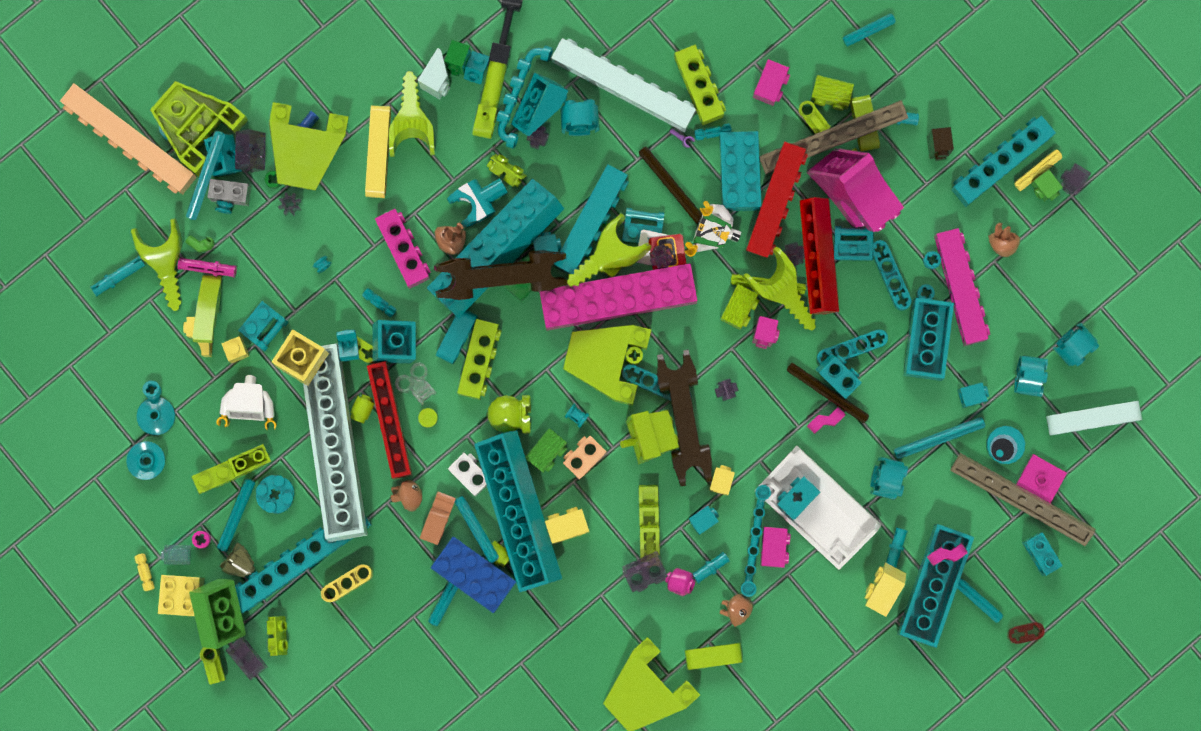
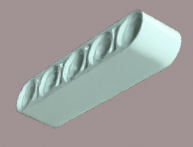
M1139 401L1050 415L1046 416L1049 435L1051 436L1140 421L1142 416Z

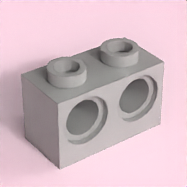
M210 179L207 198L211 202L224 201L234 205L249 206L251 187L246 183Z

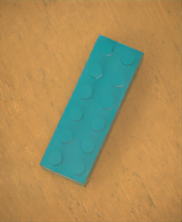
M939 524L934 525L897 635L937 648L974 540L973 536ZM961 543L968 551L965 556L955 562L944 559L932 566L927 558L929 554L940 547L951 550Z

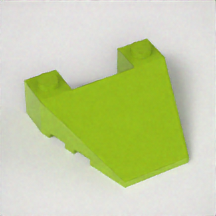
M176 81L150 109L180 161L198 177L206 158L198 151L204 140L221 123L237 134L248 121L247 117L231 103Z
M273 102L269 130L277 183L316 191L344 140L348 116L329 113L326 131L290 125L289 118L292 106Z
M628 325L572 332L563 369L614 402L633 406L638 385L622 382L619 379L627 347H638L642 350H647L651 329Z
M648 637L633 649L603 703L627 731H635L684 710L700 696L687 680L672 693L654 674L647 664L661 651Z

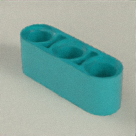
M466 310L459 319L455 316L436 356L453 365L470 335L478 315Z

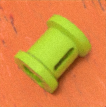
M630 347L627 350L626 361L629 364L636 366L642 361L643 353L640 348ZM632 352H635L636 355L640 356L637 357L636 361H633L631 357L629 358V356L632 355Z

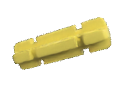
M144 553L138 554L134 558L136 564H138L137 568L140 579L143 581V590H153L154 583L151 581L152 576L146 563V555Z

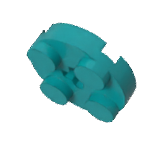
M268 476L256 488L257 503L268 513H283L293 504L295 489L292 483L282 476ZM274 489L281 493L278 495L279 499L277 500L270 497Z

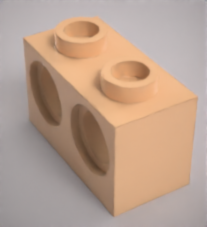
M584 436L577 443L579 447L574 452L570 450L563 457L565 459L563 464L579 480L607 453L591 436L588 438ZM587 445L595 446L596 451L594 454L588 455L585 453ZM575 458H579L582 461V466L578 469L571 466V462Z

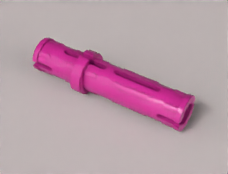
M182 257L178 260L179 270L209 273L216 277L222 275L235 278L237 273L236 265L220 264L219 261L213 263Z

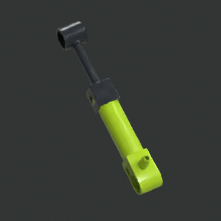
M502 0L501 8L506 10L499 43H492L483 93L472 135L492 139L504 77L511 56V46L506 45L513 13L521 11L523 0Z

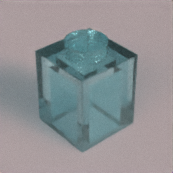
M164 545V549L161 550V561H164V565H190V545Z

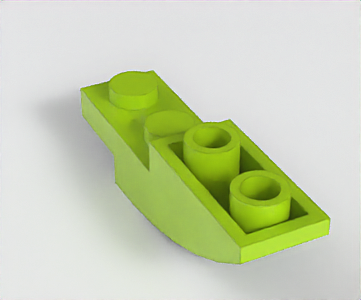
M262 444L195 474L191 478L200 495L236 480L270 463L271 460Z

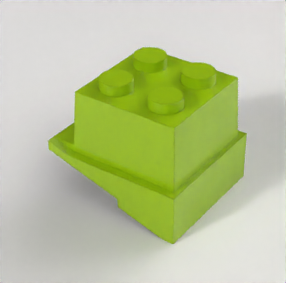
M668 410L650 414L648 411L630 415L626 420L631 438L620 441L621 448L633 446L638 465L679 447L678 437L673 429V420Z

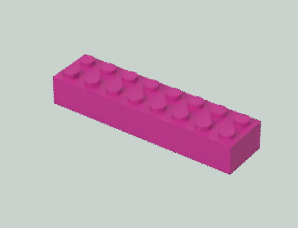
M691 264L579 283V286L567 285L550 291H540L546 331L697 304Z

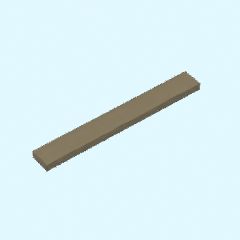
M901 100L791 144L805 148L808 158L908 118V115ZM782 147L759 156L765 174L774 171Z
M962 453L958 455L950 471L1083 546L1087 545L1095 533V528Z

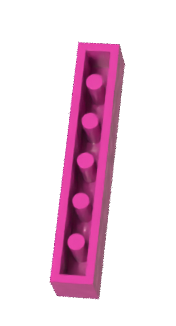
M959 228L937 233L934 239L938 253L941 256V265L951 302L954 303L953 310L963 347L989 339L990 330L983 320L985 311L983 306L979 305L980 293L973 283L975 275L973 269L969 268V253L964 250V235L962 232L960 233Z

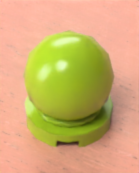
M522 395V400L520 401L513 396L497 397L491 402L487 412L491 427L502 433L516 431L518 428L522 429V433H531L530 416H527V413H531L530 395Z

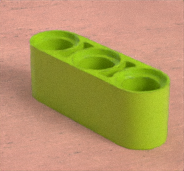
M870 95L850 99L853 119L873 112ZM878 131L857 138L860 152L880 148Z
M740 643L685 650L687 670L743 662Z

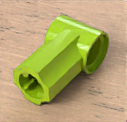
M804 101L800 104L799 113L815 134L831 128L812 102ZM806 104L811 105L813 108L810 115L802 113V107Z
M203 648L200 652V658L203 661L209 685L226 680L219 648L212 649L215 653L213 659H208L205 655L206 650L212 648Z

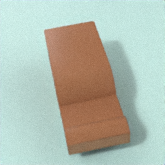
M437 492L420 539L436 545L440 544L456 498Z

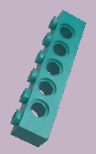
M1042 115L1038 119L1033 117L1026 123L1028 127L1023 131L1018 129L1012 134L1013 139L1008 143L1006 140L997 147L998 151L995 154L990 152L982 159L984 162L980 166L975 164L968 170L969 175L965 178L961 176L953 182L955 186L951 190L965 207L1056 134ZM1027 133H1033L1036 136V139H1028ZM1013 144H1018L1021 147V152H1015ZM998 156H1004L1007 163L1001 164L998 161ZM990 168L992 176L985 175L983 169ZM969 180H975L978 187L972 188L969 185Z

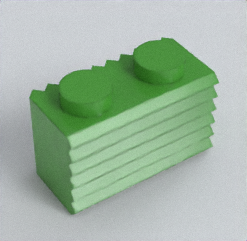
M549 428L525 458L542 473L545 470L549 472L556 464L553 462L557 456L562 457L568 449L565 447L567 442Z

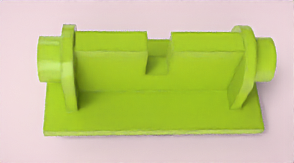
M500 154L493 155L490 158L492 160L487 164L489 171L498 177H501L503 172H505L506 175L503 180L513 187L516 186L518 188L522 183L521 180L527 177L523 173L524 170L517 165H511L508 159Z
M285 616L268 617V621H266L267 635L274 634V638H268V652H270V656L287 655Z

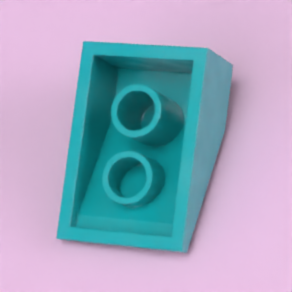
M534 73L511 125L523 134L530 136L561 108L567 99L568 90L554 80Z

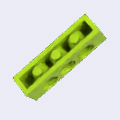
M695 44L675 52L674 59L702 126L723 118L726 108L723 101L718 100L716 94H719L716 84L711 83L709 67L703 64L704 55L702 50L697 49ZM694 63L698 65L699 69L691 71L688 66ZM697 81H703L705 82L706 86L704 88H698L695 83ZM710 98L713 104L706 106L703 103V99Z
M476 319L457 391L458 395L481 400V396L485 397L487 385H485L486 377L490 378L492 367L489 366L490 361L495 359L497 348H494L495 342L500 340L502 330H499V324ZM488 337L490 344L485 347L481 346L480 339ZM479 355L486 358L485 363L482 365L475 363V358ZM473 374L481 376V380L476 384L470 381V377Z

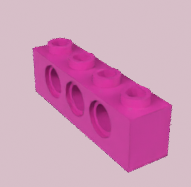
M393 209L375 218L408 288L411 289L429 280L428 274L431 273L427 263L422 264L419 257L423 255L418 246H413L411 240L414 237L410 229H405L403 223L406 221L402 213H397L396 209ZM393 227L401 228V232L396 236L391 234ZM408 244V251L400 252V245ZM414 260L417 262V267L412 270L408 269L407 264Z

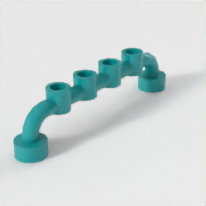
M545 45L544 48H534L527 53L525 59L520 58L518 61L517 69L520 70L518 77H512L510 86L513 87L511 94L506 93L503 104H506L504 112L500 110L496 121L500 122L498 125V135L501 140L506 142V147L514 149L519 139L518 134L511 132L507 135L505 128L510 121L512 110L516 106L520 90L524 86L525 77L531 68L532 60L535 56L540 55L541 60L549 62L553 53L552 47Z
M760 485L755 490L757 504L753 510V527L750 529L752 537L750 546L747 549L749 555L748 563L744 568L746 577L745 582L740 588L741 593L746 597H751L756 593L753 575L756 573L755 562L756 556L759 554L758 542L762 534L761 522L762 517L765 515L764 502L771 495V490L766 485ZM757 509H760L762 511L761 516L756 515L755 512ZM754 528L759 529V535L753 534ZM751 547L756 548L757 552L755 555L750 553ZM749 566L753 567L754 572L752 574H749L747 572V568Z

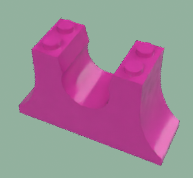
M835 148L807 171L810 178L828 195L852 227L860 228L865 226L868 231L879 232L886 226L885 223L887 221L897 218L901 214L900 211L904 208L883 179L870 153Z

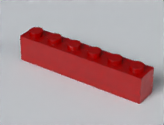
M784 141L746 251L766 258L769 255L773 256V249L776 247L773 244L775 236H780L782 226H779L781 219H786L789 208H786L787 202L793 199L795 190H792L794 182H799L802 173L799 172L800 165H805L808 156L805 153V148Z
M813 197L800 200L810 314L825 315L839 312L829 199Z
M384 361L367 365L391 477L395 480L412 476L388 364Z

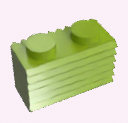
M817 75L811 101H814V104L819 106H825V104L832 105L833 109L843 111L849 106L854 84Z
M737 284L720 320L741 330L742 326L747 327L751 319L748 314L751 309L755 311L760 301L756 299L758 294Z

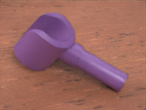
M674 129L670 130L671 134L682 141V145L685 148H690L686 144V139L695 142L691 136L685 137Z

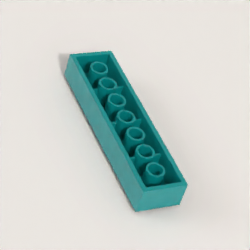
M532 178L455 259L471 258L472 267L513 263L565 208L553 194ZM441 272L427 289L459 319L488 287L473 289V298L471 299L437 298L436 291L447 288L452 280L450 273Z
M517 430L502 433L475 443V449L519 593L561 580L562 575Z

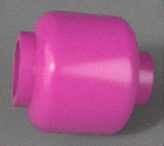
M680 568L669 572L665 579V582L668 583V590L680 596L690 594L696 581L693 579L691 572Z

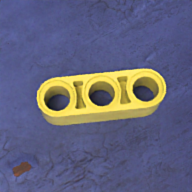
M361 564L322 588V599L326 602H335L372 579V568ZM361 568H367L369 571V575L365 579L359 576ZM345 578H350L352 581V586L349 589H345L342 585ZM329 588L335 590V597L333 599L326 597V591Z

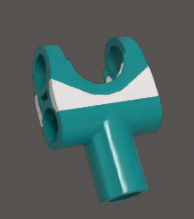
M500 178L483 188L478 180L474 179L453 192L447 198L449 204L456 201H466L472 205V211L467 216L468 218L461 222V225L466 228L480 223L496 213L491 202L508 192Z

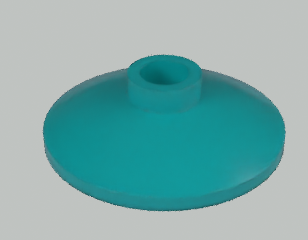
M164 398L147 399L139 406L137 411L138 425L144 432L150 435L166 433L171 429L175 421V410L171 403ZM153 412H157L158 417L156 419H152L151 417Z
M144 441L135 444L127 455L128 470L133 476L142 480H150L157 477L165 466L163 450L153 442ZM147 457L150 458V463L148 465L144 463V460Z

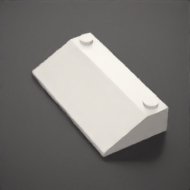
M798 446L760 484L768 486L771 490L770 497L765 501L838 570L863 547L882 525ZM804 476L821 493L795 520H792L776 505L779 502L777 498L783 491L788 493L791 490L792 486L790 484L797 477L801 479ZM794 492L792 494L794 496V498L792 499L794 502L797 500H802L800 498V496L802 495L800 492L797 494Z

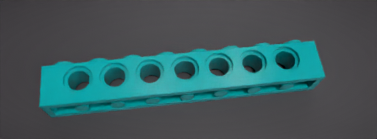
M365 515L366 527L368 529L372 524ZM322 527L312 532L313 536L310 539L306 540L304 538L295 544L297 547L294 550L290 551L288 549L279 555L281 558L278 561L274 562L272 560L263 566L265 569L262 572L258 573L256 571L247 577L249 580L246 583L242 584L240 582L235 585L241 613H246L353 538L329 542L325 539L324 529ZM315 541H318L321 545V549L318 552H313L311 549V545ZM299 552L305 556L304 561L300 564L295 560V556ZM283 563L287 564L289 568L288 572L284 575L279 571V567ZM269 574L272 577V583L267 586L263 583V578ZM249 586L256 588V594L253 597L247 594Z

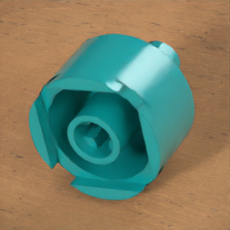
M568 100L560 108L563 134L567 131L570 136L590 135L592 130H595V133L600 130L599 112L595 100H585L577 103L574 100Z
M1082 323L1076 325L1078 329L1075 331L1070 329L1057 341L1058 347H1053V350L1068 366L1081 365L1086 359L1084 356L1089 352L1093 353L1099 347L1098 340Z
M1020 356L1016 368L1017 377L1014 382V392L1042 397L1044 391L1042 383L1046 384L1048 372H1044L1047 369L1048 359Z
M879 457L877 461H880L879 466L875 465L870 482V487H874V490L870 491V493L895 500L897 496L901 497L903 494L904 485H902L903 477L907 476L908 466H904V463Z

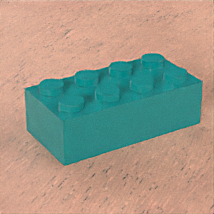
M758 131L720 132L719 151L722 205L728 211H759L761 209Z
M915 298L913 300L903 376L937 381L945 379L954 303Z

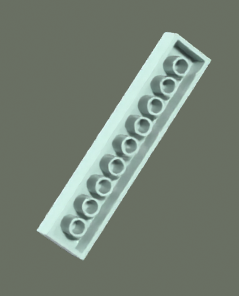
M337 344L321 346L329 354L309 386L303 384L325 539L329 542L368 536L342 361L340 362Z

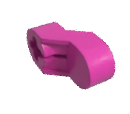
M838 407L829 416H816L807 427L815 434L823 425L834 427L846 414Z
M961 543L951 550L940 547L929 554L927 558L932 566L944 559L955 562L965 556L968 551Z

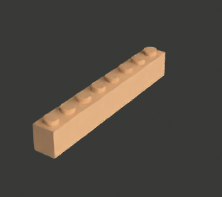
M73 84L60 100L66 112L70 115L75 113L79 116L77 120L85 126L90 124L94 127L92 131L99 137L106 136L109 139L107 142L115 149L119 146L124 150L122 154L128 159L132 160L135 158L139 161L137 165L144 171L148 169L154 173L152 177L160 183L163 180L168 183L167 188L173 193L177 194L179 192L183 195L197 178L182 164L76 84Z

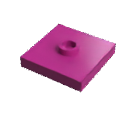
M1032 454L1016 484L1051 504L1067 473Z

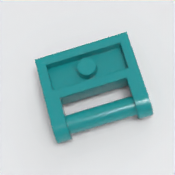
M626 208L622 242L639 244L642 230L662 233L664 212L651 213ZM631 218L657 221V226L630 222Z
M835 226L834 260L873 261L874 232L868 231L867 228H842V226ZM842 235L867 236V241L841 240Z
M262 301L238 331L265 352L269 348L267 347L282 327H286L289 322ZM274 318L278 320L262 341L258 340Z

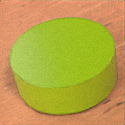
M425 408L419 413L418 420L423 427L431 428L437 423L438 415L433 409Z

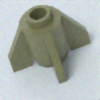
M238 542L227 559L219 566L226 574L240 577L250 576L255 569L253 566L254 561L244 546Z

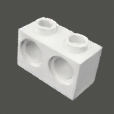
M463 453L448 470L476 497L487 486L482 469L476 465L478 460L471 453L468 455ZM466 461L470 464L468 471H460L459 465L461 462ZM481 475L483 483L481 485H474V476Z

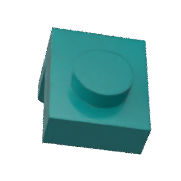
M472 51L465 67L464 79L482 84L484 73L489 64V56Z
M343 330L336 332L340 362L359 359L356 331Z

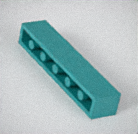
M607 164L560 251L566 253V259L555 262L553 267L569 275L574 274L575 269L579 270V265H584L582 261L584 257L588 258L593 250L591 245L594 240L598 241L602 232L600 230L602 224L606 225L611 217L609 211L612 207L615 208L620 200L618 197L620 191H625L629 184L627 174Z

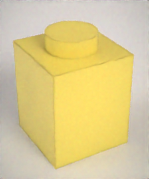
M240 336L221 343L230 363H235L249 357L245 343Z
M720 465V468L716 467L709 491L728 496L735 472H731L732 468Z

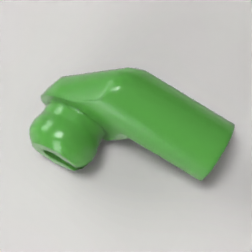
M190 235L185 241L197 252L209 251L214 247V240L211 237L198 241Z

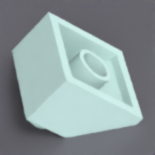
M437 48L419 77L418 82L422 90L440 100L442 96L445 97L448 94L450 83L442 52Z

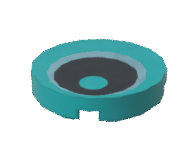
M1002 426L990 433L986 441V449L988 455L994 461L1000 464H1010L1022 457L1025 451V440L1017 429L1011 426Z

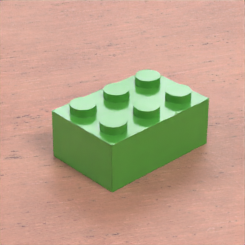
M217 579L189 592L202 647L218 649L246 635L234 580Z

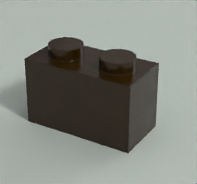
M951 127L931 129L927 135L930 159L935 158V161L946 160V157L954 150Z

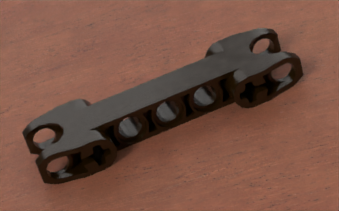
M546 250L529 252V261L474 267L471 266V258H457L435 264L434 270L436 272H448L452 277L451 284L447 288L436 291V297L455 300L473 298V289L531 283V291L534 292L550 291L568 285L567 279L552 277L550 272L551 266L555 262L566 259V253Z
M683 350V365L677 370H671L666 366L663 354L657 355L660 392L668 390L670 392L680 449L672 450L671 458L680 487L686 486V471L692 466L700 467L706 482L712 481L709 444L699 446L689 389L691 386L698 385L696 368L692 362L689 350Z

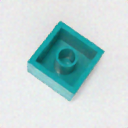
M377 320L372 324L373 362L386 361L387 363L410 364L416 360V322Z

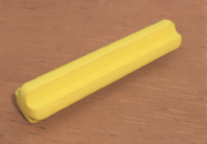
M1057 149L1052 151L1014 182L1015 187L1022 191L1061 160L1062 154Z

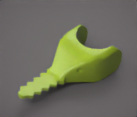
M408 71L403 77L405 82L402 86L405 89L401 91L404 94L401 97L403 103L400 105L402 108L389 127L390 157H395V151L399 143L408 138L423 140L429 146L430 155H435L433 126L420 109V102H418L420 97L417 95L419 90L416 89L418 83L415 82L417 77L413 72Z
M621 213L607 224L600 234L594 255L590 256V260H585L584 265H579V270L575 269L574 274H569L567 284L569 286H579V282L584 283L585 278L591 279V275H597L598 271L603 272L606 268L632 266L651 250V245L646 243L641 246L632 247L623 244L619 240L616 230L625 220V216Z
M176 218L170 220L171 233L169 239L159 247L147 245L141 239L137 228L131 229L135 249L140 258L158 273L157 277L161 279L160 285L164 286L163 292L167 294L165 299L169 301L167 306L171 307L173 311L179 310L182 302L178 299L181 295L177 292L179 286L176 285L178 279L175 278L177 274L175 268L182 248V236Z
M775 247L773 252L777 259V267L771 278L763 282H756L747 273L742 277L752 290L762 298L783 304L785 309H789L790 314H794L795 319H799V324H804V329L812 331L816 328V319L811 318L812 314L807 312L808 307H805L804 301L800 300L801 295H798L796 269L786 254L780 248Z

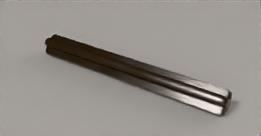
M646 146L639 151V155L694 222L698 224L702 213Z
M794 363L788 366L787 372L862 423L868 420L869 414Z

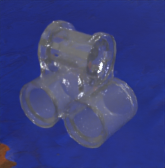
M415 363L410 369L411 377L400 375L396 379L395 386L401 393L411 392L420 404L424 405L425 400L437 393L426 380L429 375L427 367L423 363ZM418 367H422L425 370L424 375L421 377H417L414 374ZM404 379L410 382L407 389L400 388V382Z

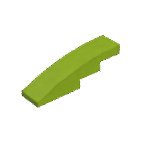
M202 276L194 321L193 342L213 343L214 328H216L217 313H219L222 276Z
M639 485L641 566L660 565L658 485Z

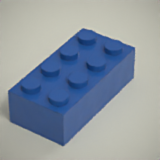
M455 537L451 538L431 566L432 570L492 613L496 612L516 584L515 580Z

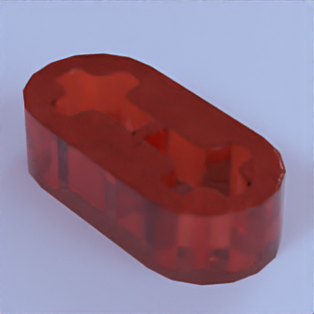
M1038 622L1018 625L1008 630L1007 638L1014 644L1034 641L1044 636L1045 629ZM1034 625L1036 628H1040V632L1037 633L1038 636L1028 634L1027 631L1033 630ZM1014 630L1024 632L1023 636H1019L1018 641L1016 638H1012Z

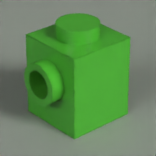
M1047 170L1031 183L1035 189V195L1040 200L1043 199L1044 202L1048 199L1054 200L1060 195L1059 191L1063 188L1050 170Z

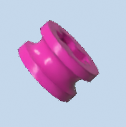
M197 531L192 536V543L197 548H206L210 544L211 538L207 532ZM203 534L204 539H206L205 544L201 543V545H199L197 537H201V535Z

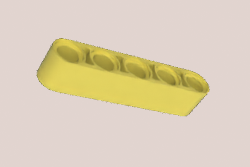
M371 105L365 187L366 197L385 198L389 127L391 122L390 106Z

